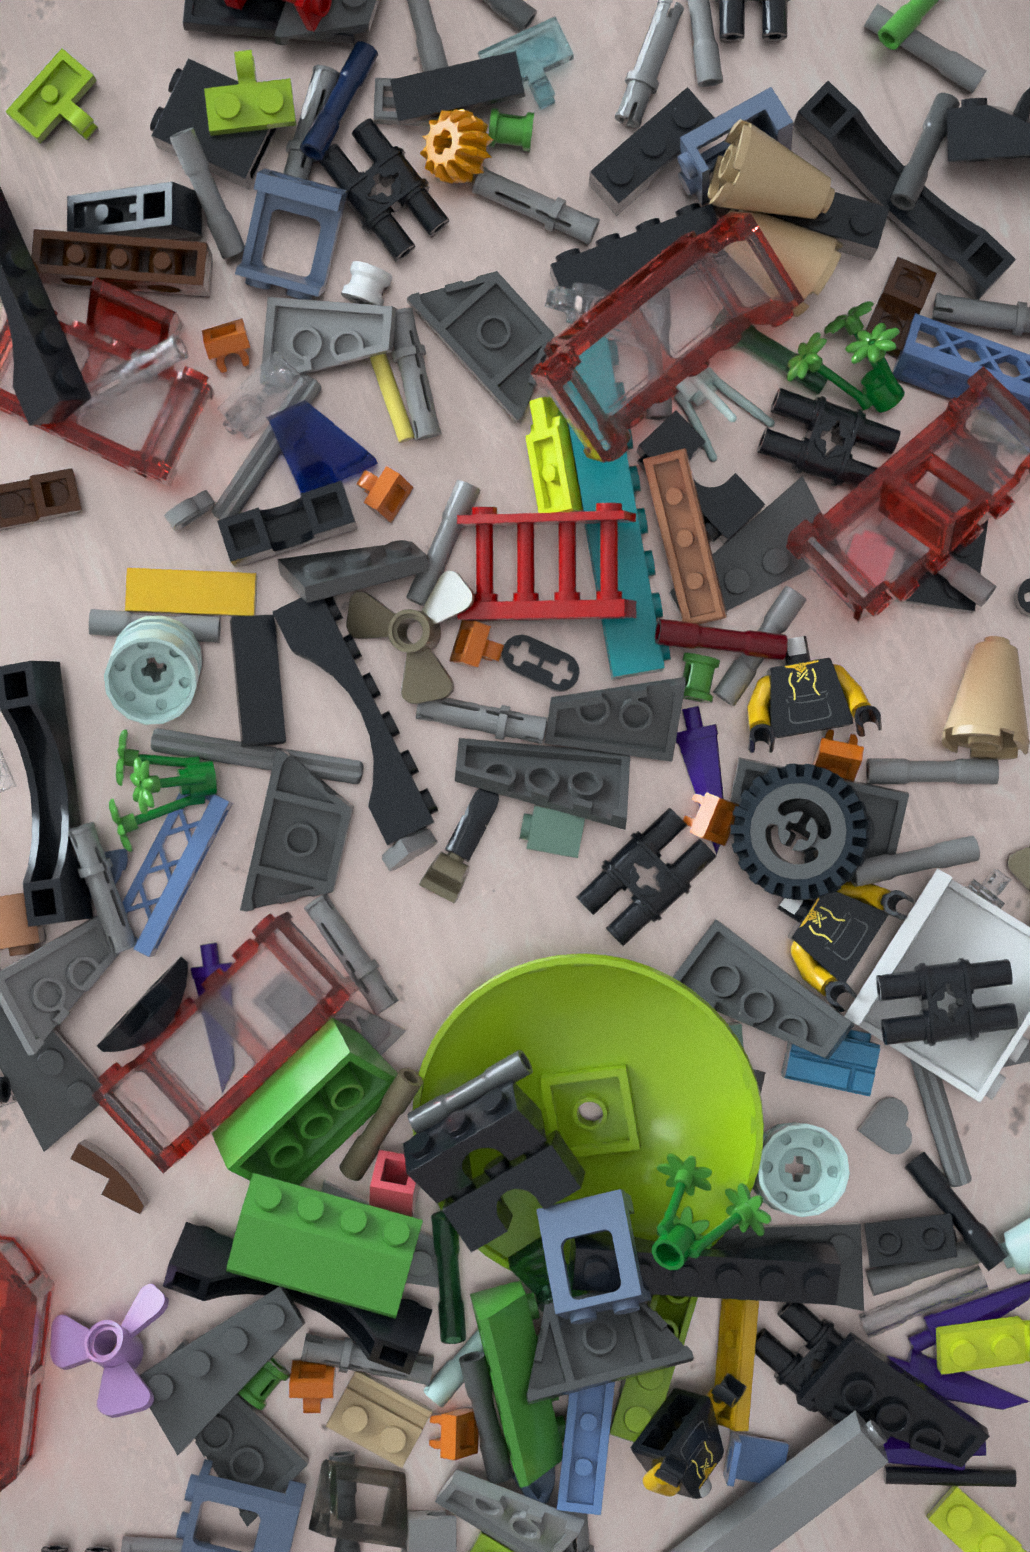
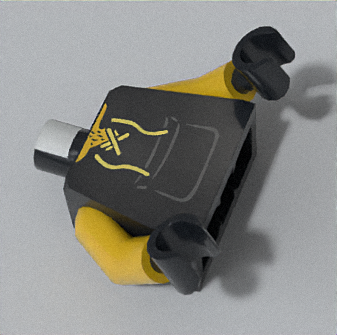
M806 636L788 639L787 652L784 658L785 665L772 667L767 670V676H763L757 681L747 706L750 729L748 750L751 753H754L755 742L757 741L766 742L769 745V753H772L775 739L849 726L853 724L852 717L855 718L856 732L860 737L865 736L863 724L866 722H873L877 725L879 731L882 730L880 711L876 707L871 706L862 687L843 666L833 664L831 658L811 660Z
M850 881L842 885L838 891L829 893L822 898L811 900L782 898L779 902L777 909L797 921L790 931L788 938L793 942L790 953L802 979L820 994L826 996L829 1003L838 1012L845 1011L837 1002L840 994L846 992L850 993L853 998L857 997L854 990L846 983L888 915L890 914L899 920L906 919L907 916L896 911V905L902 899L914 902L911 896L902 891H890L875 884L854 887Z
M728 1373L721 1384L716 1385L705 1396L678 1388L672 1390L630 1447L647 1472L642 1480L647 1490L666 1497L679 1494L691 1497L692 1499H700L710 1493L712 1484L709 1476L722 1459L724 1453L718 1428L719 1412L726 1405L732 1408L737 1404L746 1390V1386Z

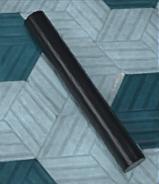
M884 1467L885 1484L1016 1487L1017 1481L1015 1469L965 1468V1470H954L936 1467Z

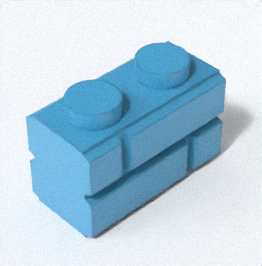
M851 1029L828 1060L787 1042L781 1076L790 1080L870 1097L880 1053V1045L870 1042V1033Z

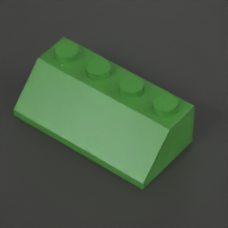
M332 1017L212 1133V1136L229 1171L251 1181L252 1174L256 1173L300 1185L378 1110L384 1094L398 1073L360 1033Z
M253 1173L239 1216L226 1271L396 1319L423 1220Z
M516 1281L471 1293L470 1298L509 1458L519 1487L522 1488L532 1484L562 1461V1443L564 1442L566 1424L563 1415L555 1417L552 1402L558 1401L559 1397L530 1405L527 1403L526 1397L539 1334H535L532 1320L540 1318L534 1293L526 1294L521 1281Z

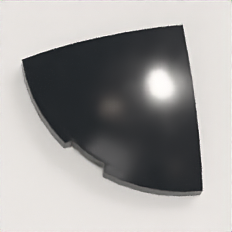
M181 956L133 1007L121 1017L98 1043L97 1047L102 1052L124 1051L146 1044L163 1033L173 1020L183 999L188 975V962Z

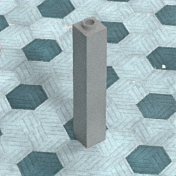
M856 1411L852 1412L669 1552L772 1551L889 1462L884 1448V1444L887 1442L886 1436L873 1420L866 1423Z

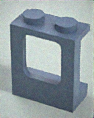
M772 87L680 137L681 155L677 156V160L681 167V172L678 173V178L685 192L689 196L695 194L702 206L710 202V198H708L710 173L713 172L718 155L724 156L731 144L722 141L701 154L698 150L729 133L738 120L742 119L752 123L789 150L792 149L793 121Z
M263 169L257 172L254 190H257L242 262L236 267L235 275L246 277L245 283L256 288L270 289L272 284L287 288L286 294L291 297L312 300V295L319 297L326 288L348 191L277 171ZM280 209L310 217L320 223L321 228L311 272L308 276H299L273 269L263 263V254L270 222L275 210Z
M619 1189L552 1205L545 1210L543 1208L536 1209L556 1315L566 1320L570 1319L571 1324H583L596 1320V1313L613 1309L615 1315L632 1313L640 1310L639 1303L651 1301L650 1291L646 1290L643 1286L630 1220V1214H634V1208L629 1194ZM609 1231L613 1237L621 1286L614 1292L576 1300L571 1293L563 1246L569 1239Z
M204 1459L199 1476L190 1475L184 1500L190 1501L192 1504L190 1513L182 1512L176 1533V1538L183 1539L181 1552H241L201 1542L196 1538L205 1501L252 1511L259 1515V1529L254 1549L251 1552H290L306 1484L289 1480L286 1494L212 1476L210 1473L213 1461Z

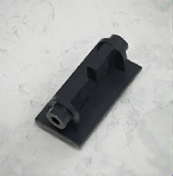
M951 1213L864 1224L870 1268L957 1258V1237L955 1229H953Z

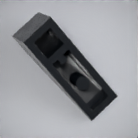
M987 98L962 99L961 107L947 109L948 162L967 163L1030 157V119L1003 107L987 105Z
M172 181L67 196V232L168 240L202 236V206L195 190Z

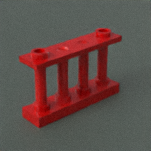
M597 503L596 511L497 514V507H472V515H457V524L476 527V594H474V603L471 608L458 614L457 620L509 621L636 618V601L622 599V591H618V523L636 522V513L622 510V503ZM600 523L601 591H596V600H581L580 592H576V524ZM534 525H558L559 592H554V600L539 601V593H535ZM493 526H517V593H513V601H498V594H493Z

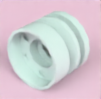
M162 615L144 616L129 623L117 636L104 673L106 694L114 708L127 719L145 725L164 724L179 717L192 702L202 668L201 647L193 632L180 621ZM155 657L157 663H164L163 667L157 668L155 663H148L149 658Z
M797 1122L777 1124L764 1132L760 1166L753 1190L756 1195H761L764 1199L763 1202L772 1209L798 1217L819 1215L835 1206L846 1190L850 1175L848 1156L839 1140L824 1128ZM794 1156H796V1162L803 1164L804 1169L803 1173H796L793 1180L792 1174L785 1172V1165L793 1163Z

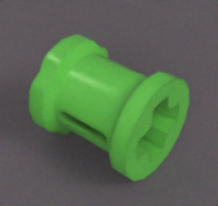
M492 108L489 136L494 140L487 147H494L496 143L522 146L523 151L530 152L534 113L528 112L526 116L499 113L498 108Z
M684 653L683 661L685 662L682 677H686V685L683 699L701 703H712L713 696L710 694L714 671L715 668H719L720 660L694 653Z
M273 1357L259 1370L239 1394L255 1408L263 1410L267 1405V1397L281 1381L288 1380L290 1372Z

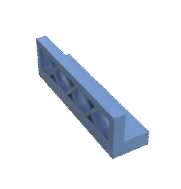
M915 313L904 347L892 372L896 379L1030 427L1029 354ZM922 331L935 336L940 346L931 348L915 342L918 332ZM964 347L974 350L981 360L974 363L964 360L957 350ZM1007 362L1015 365L1021 375L1014 378L1005 375L998 364Z
M179 792L176 800L187 797L188 794L181 795ZM217 794L205 796V799L210 802L199 821L188 824L183 808L168 814L122 902L126 914L145 908L148 922L140 937H135L137 943L134 946V950L148 957L155 956L233 805L232 802ZM178 816H180L183 826L172 829ZM196 827V829H195V831H194V833H193V835H192L190 829ZM185 831L188 845L181 858L168 862L163 846L167 837ZM160 854L163 864L152 867ZM176 866V868H175V870H174V872H173V874H172V871H171V868H170V867ZM164 869L168 883L161 897L148 900L144 887L148 874ZM140 892L143 903L132 906ZM156 904V906H155V908H154V910H153V912H152V909H151V906H150V905Z
M615 1382L569 1394L557 1510L601 1515Z

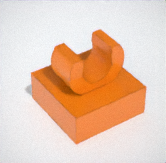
M243 318L202 330L203 342L209 360L216 358V364L220 372H227L224 359L231 353L240 356L243 367L249 365L247 348H250V343Z
M387 466L380 477L365 470L356 484L368 494L363 503L377 516L389 523H392L414 488L400 473Z
M462 620L449 661L462 666L477 668L481 658L499 662L504 645L487 640L491 626L477 621Z
M829 729L825 737L821 738L812 765L825 768L843 779L854 781L862 763L864 747L857 745L858 739L855 734L850 735L847 743L833 740L834 730Z
M707 792L705 796L693 795L691 800L701 804L695 819L688 816L683 818L686 825L692 827L690 833L725 846L731 833V825H734L735 815H733L735 806L739 805Z
M292 1360L289 1398H303V1413H321L323 1398H333L336 1367Z
M464 1407L430 1417V1423L441 1425V1437L429 1440V1445L432 1448L441 1449L440 1458L458 1460L478 1453L479 1432L472 1408Z

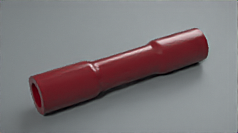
M660 618L655 629V644L737 652L745 656L784 660L787 652L788 639L787 635L753 630L736 631L700 626L697 623Z

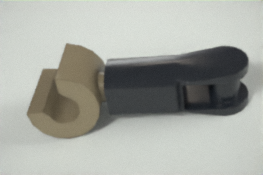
M478 789L474 793L465 811V815H462L445 848L449 852L448 855L441 851L436 856L419 883L420 886L452 903L457 901L469 871V866L464 864L463 861H470L479 844L486 826L498 806L499 795L497 793Z

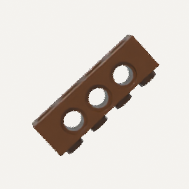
M34 229L31 258L42 284L209 297L213 254L205 242Z

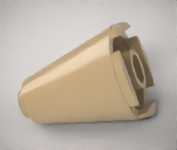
M740 119L733 125L724 141L731 145L726 150L724 156L718 155L708 188V198L711 199L710 204L717 207L815 219L820 212L827 213L835 195V189L830 187L831 178L752 123Z
M731 209L718 229V232L723 234L720 243L785 311L794 317H799L810 307L803 302L808 295L814 293L818 296L823 290L840 260L841 253L837 250L843 247V243L835 238L763 212L739 210L737 212Z
M988 636L984 638V642H979L974 646L942 732V745L948 750L958 753V746L971 749L970 757L998 760L1018 758V750H1021L1024 755L1028 753L1030 741L1018 649L1010 645L1009 639L1000 636Z

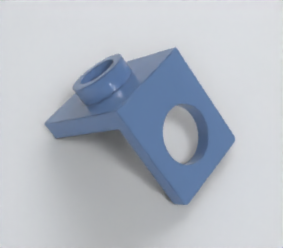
M731 1432L723 1472L727 1486L734 1487L735 1479L755 1483L763 1481L786 1463L789 1449L788 1443Z

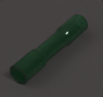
M723 306L709 328L740 348L748 349L781 369L786 375H788L790 370L787 366L788 361L794 356L799 355V353H794L761 333L753 324ZM809 370L802 380L798 376L793 379L817 395L820 394L828 381L817 371L812 373Z
M439 1211L431 1215L433 1247L437 1258L440 1340L445 1344H458L466 1340L464 1302L461 1298L458 1260L460 1252L459 1234L443 1211Z

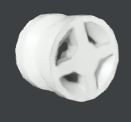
M353 261L350 268L352 278L349 284L344 285L341 295L356 304L382 306L384 303L382 293L384 288L390 286L393 278L392 275L371 264Z

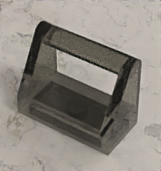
M324 1460L321 1465L308 1529L331 1538L405 1548L408 1535L405 1473ZM337 1480L387 1487L388 1492L382 1522L339 1516Z

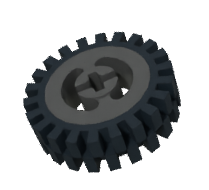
M793 763L786 764L785 767L781 768L775 767L768 770V774L763 777L758 776L752 781L753 785L750 789H745L741 794L742 800L739 806H735L733 812L735 821L734 825H731L730 833L734 835L733 852L738 855L740 860L738 864L743 871L748 873L749 879L770 894L793 900L822 898L829 893L838 891L846 882H850L855 876L856 870L862 867L866 859L864 855L866 849H869L870 839H868V832L871 830L870 820H867L866 807L864 802L858 797L856 790L839 775L825 768L806 763L805 765ZM795 801H812L819 805L827 814L830 821L831 834L827 839H824L821 823L811 817L806 825V831L810 833L809 839H799L792 850L809 852L816 848L818 850V857L805 864H792L783 859L775 850L772 843L771 830L777 825L780 841L785 846L790 847L796 837V834L791 831L794 824L803 825L809 814L796 811L785 816L783 809L786 805Z

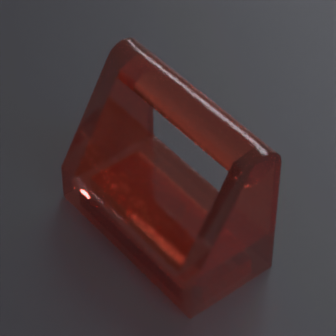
M96 277L90 288L86 327L91 331L167 363L184 325L177 312Z
M927 450L883 479L878 511L943 558L960 544L993 506L995 497L933 452ZM929 471L970 502L952 513L916 487V485Z

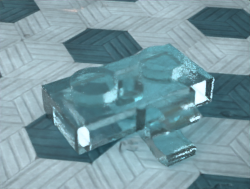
M556 16L478 52V58L483 59L516 51L523 83L528 81L532 95L540 110L555 104L553 97L555 92L545 73L574 60L572 49Z

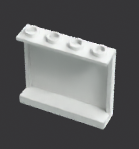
M937 868L848 1009L845 1017L883 1041L881 1019L918 1015L920 1010H922V1006L918 997L879 1001L876 990L877 975L914 971V967L918 966L919 963H925L928 966L957 962L959 958L968 959L970 963L1008 959L1012 968V985L975 989L972 994V1003H974L975 1007L1014 1003L1018 1017V1028L979 1033V1037L975 1038L974 1041H968L965 1038L936 1042L935 1046L925 1045L923 1041L889 1045L981 1103L984 1096L993 1100L1006 1079L999 1072L1008 1058L1016 1063L1030 1041L1023 1037V1034L1030 1025V927L952 880L953 877ZM945 992V998L938 1001L937 1006L949 1012L948 1007L956 1002V998Z

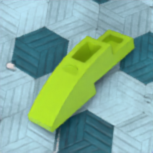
M650 1294L651 1301H648L647 1305L662 1317L668 1324L667 1327L684 1345L698 1297ZM675 1366L622 1380L619 1389L620 1395L611 1421L609 1435L633 1443L636 1441L666 1400Z

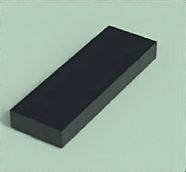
M516 51L390 80L400 125L439 117L441 110H470L526 97Z
M274 615L231 617L230 629L241 747L284 744L286 742Z

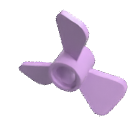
M154 1284L144 1286L134 1300L122 1325L112 1320H103L88 1329L66 1315H58L53 1320L50 1355L56 1366L63 1370H69L93 1361L104 1368L97 1399V1408L104 1415L117 1418L147 1410L153 1404L154 1395L135 1370L143 1357V1344L136 1335L166 1311L169 1303L168 1297Z

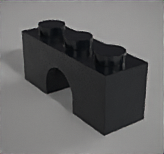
M687 87L590 171L588 185L617 216L649 188L650 182L664 167L681 155L680 137L715 117Z
M676 410L638 445L637 453L641 458L637 462L646 472L643 459L687 448L690 461L704 447L706 441ZM736 473L718 487H705L695 481L708 538L712 542L718 538L725 544L756 516L765 505Z
M342 481L301 493L299 499L279 507L260 510L258 507L218 520L219 529L232 565L237 568L358 529Z
M511 1079L500 1087L488 1091L484 1096L466 1107L454 1111L434 1126L415 1134L410 1140L403 1143L406 1173L438 1204L473 1183L470 1152L480 1148H492L500 1151L509 1161H512L546 1141L542 1111Z
M557 1129L546 1135V1141L512 1161H509L504 1155L493 1159L484 1167V1173L473 1179L472 1184L446 1198L442 1211L471 1253L508 1231L513 1214L503 1199V1194L513 1189L528 1191L535 1196L545 1210L581 1189L586 1172Z

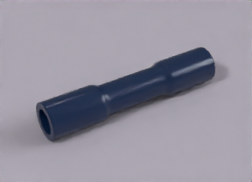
M363 41L355 43L340 71L339 79L322 111L315 117L300 145L301 151L308 157L315 160H322L339 130L340 122L357 90L363 85L378 57V52L372 45Z

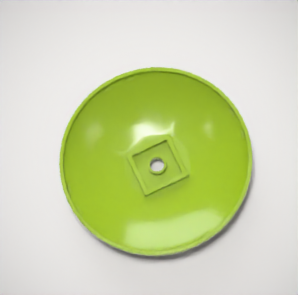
M566 954L536 959L512 967L476 988L456 1006L432 1039L422 1061L418 1076L422 1078L423 1084L413 1098V1110L479 1076L488 1067L518 1050L523 1051L531 1063L533 1073L519 1080L516 1084L541 1109L546 1135L557 1129L586 1172L581 1189L554 1205L622 1189L632 1198L634 1214H630L633 1235L654 1242L659 1238L657 1226L664 1218V1212L668 1208L675 1187L666 1186V1181L670 1176L659 1172L657 1166L668 1163L666 1158L670 1153L678 1156L683 1163L688 1156L693 1155L696 1157V1167H706L712 1170L711 1176L705 1178L711 1184V1190L706 1191L695 1186L693 1196L684 1192L676 1213L680 1218L684 1208L690 1206L693 1212V1223L699 1220H708L710 1222L709 1227L701 1233L704 1236L731 1216L726 1213V1208L733 1205L725 1194L726 1189L731 1188L737 1191L740 1183L745 1184L750 1193L753 1189L763 1149L764 1117L760 1090L750 1060L732 1029L707 1001L672 976L650 966L608 955ZM585 1102H594L601 1107L603 1116L598 1120H587L580 1114L579 1107ZM480 1148L470 1152L469 1157L473 1179L484 1173L483 1169L489 1162L503 1154L492 1148ZM522 1189L507 1191L503 1194V1199L513 1214L509 1229L506 1233L478 1248V1250L514 1273L550 1285L536 1209L543 1207L535 1196L528 1191ZM446 1199L438 1203L441 1211ZM721 1237L715 1240L712 1243V1246H714ZM571 1239L565 1242L563 1250L570 1288L572 1290L569 1273Z

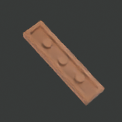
M687 448L643 459L682 621L700 625L727 618Z

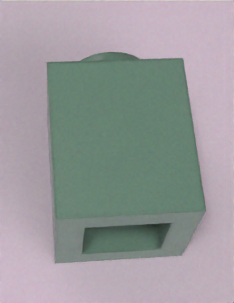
M534 806L533 815L524 813L519 839L528 840L526 847L528 850L578 858L585 818Z

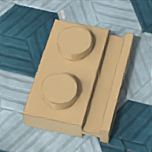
M355 1371L330 1416L326 1427L403 1468L433 1409L366 1372Z

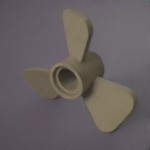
M446 571L439 577L422 611L405 609L394 613L370 594L361 591L355 592L349 601L346 627L349 634L351 633L352 637L357 639L389 637L390 642L396 649L407 653L401 686V695L405 701L411 704H421L444 699L453 692L454 683L432 650L437 646L441 637L440 623L471 608L474 603V593L461 575L455 571ZM417 620L421 624L423 632L420 640L413 644L407 637V628L411 622Z

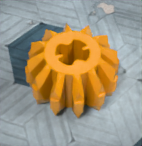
M455 109L454 111L441 110L439 119L429 120L431 130L429 134L422 136L426 141V147L420 152V155L427 160L425 164L426 170L434 174L435 177L440 178V181L453 184V182L457 184L459 182L471 183L474 174L484 173L482 162L484 159L492 158L486 150L487 146L494 140L486 133L488 124L474 116L472 112L464 109Z

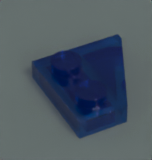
M303 400L266 417L300 494L344 480L378 464L376 458L307 400Z

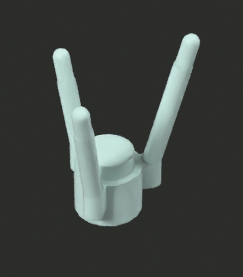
M698 360L684 368L672 381L673 385L679 390L674 398L684 409L692 427L706 441L703 448L712 462L717 460V455L691 404L692 401L699 406L709 400L730 422H735L737 419L736 415L715 393L719 389L768 427H773L775 424L774 420L760 408L720 379L710 367L705 369Z

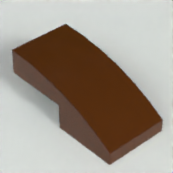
M897 257L866 327V331L872 334L874 327L881 322L886 325V330L898 328L900 333L891 340L896 344L897 348L892 351H886V353L897 358L904 347L911 321L915 313L920 314L937 275L936 272L901 257Z
M73 468L32 475L27 480L0 484V531L82 511Z
M85 1139L77 1144L70 1159L109 1179L101 1195L141 1214L147 1208L150 1201L134 1177L118 1161L96 1145Z

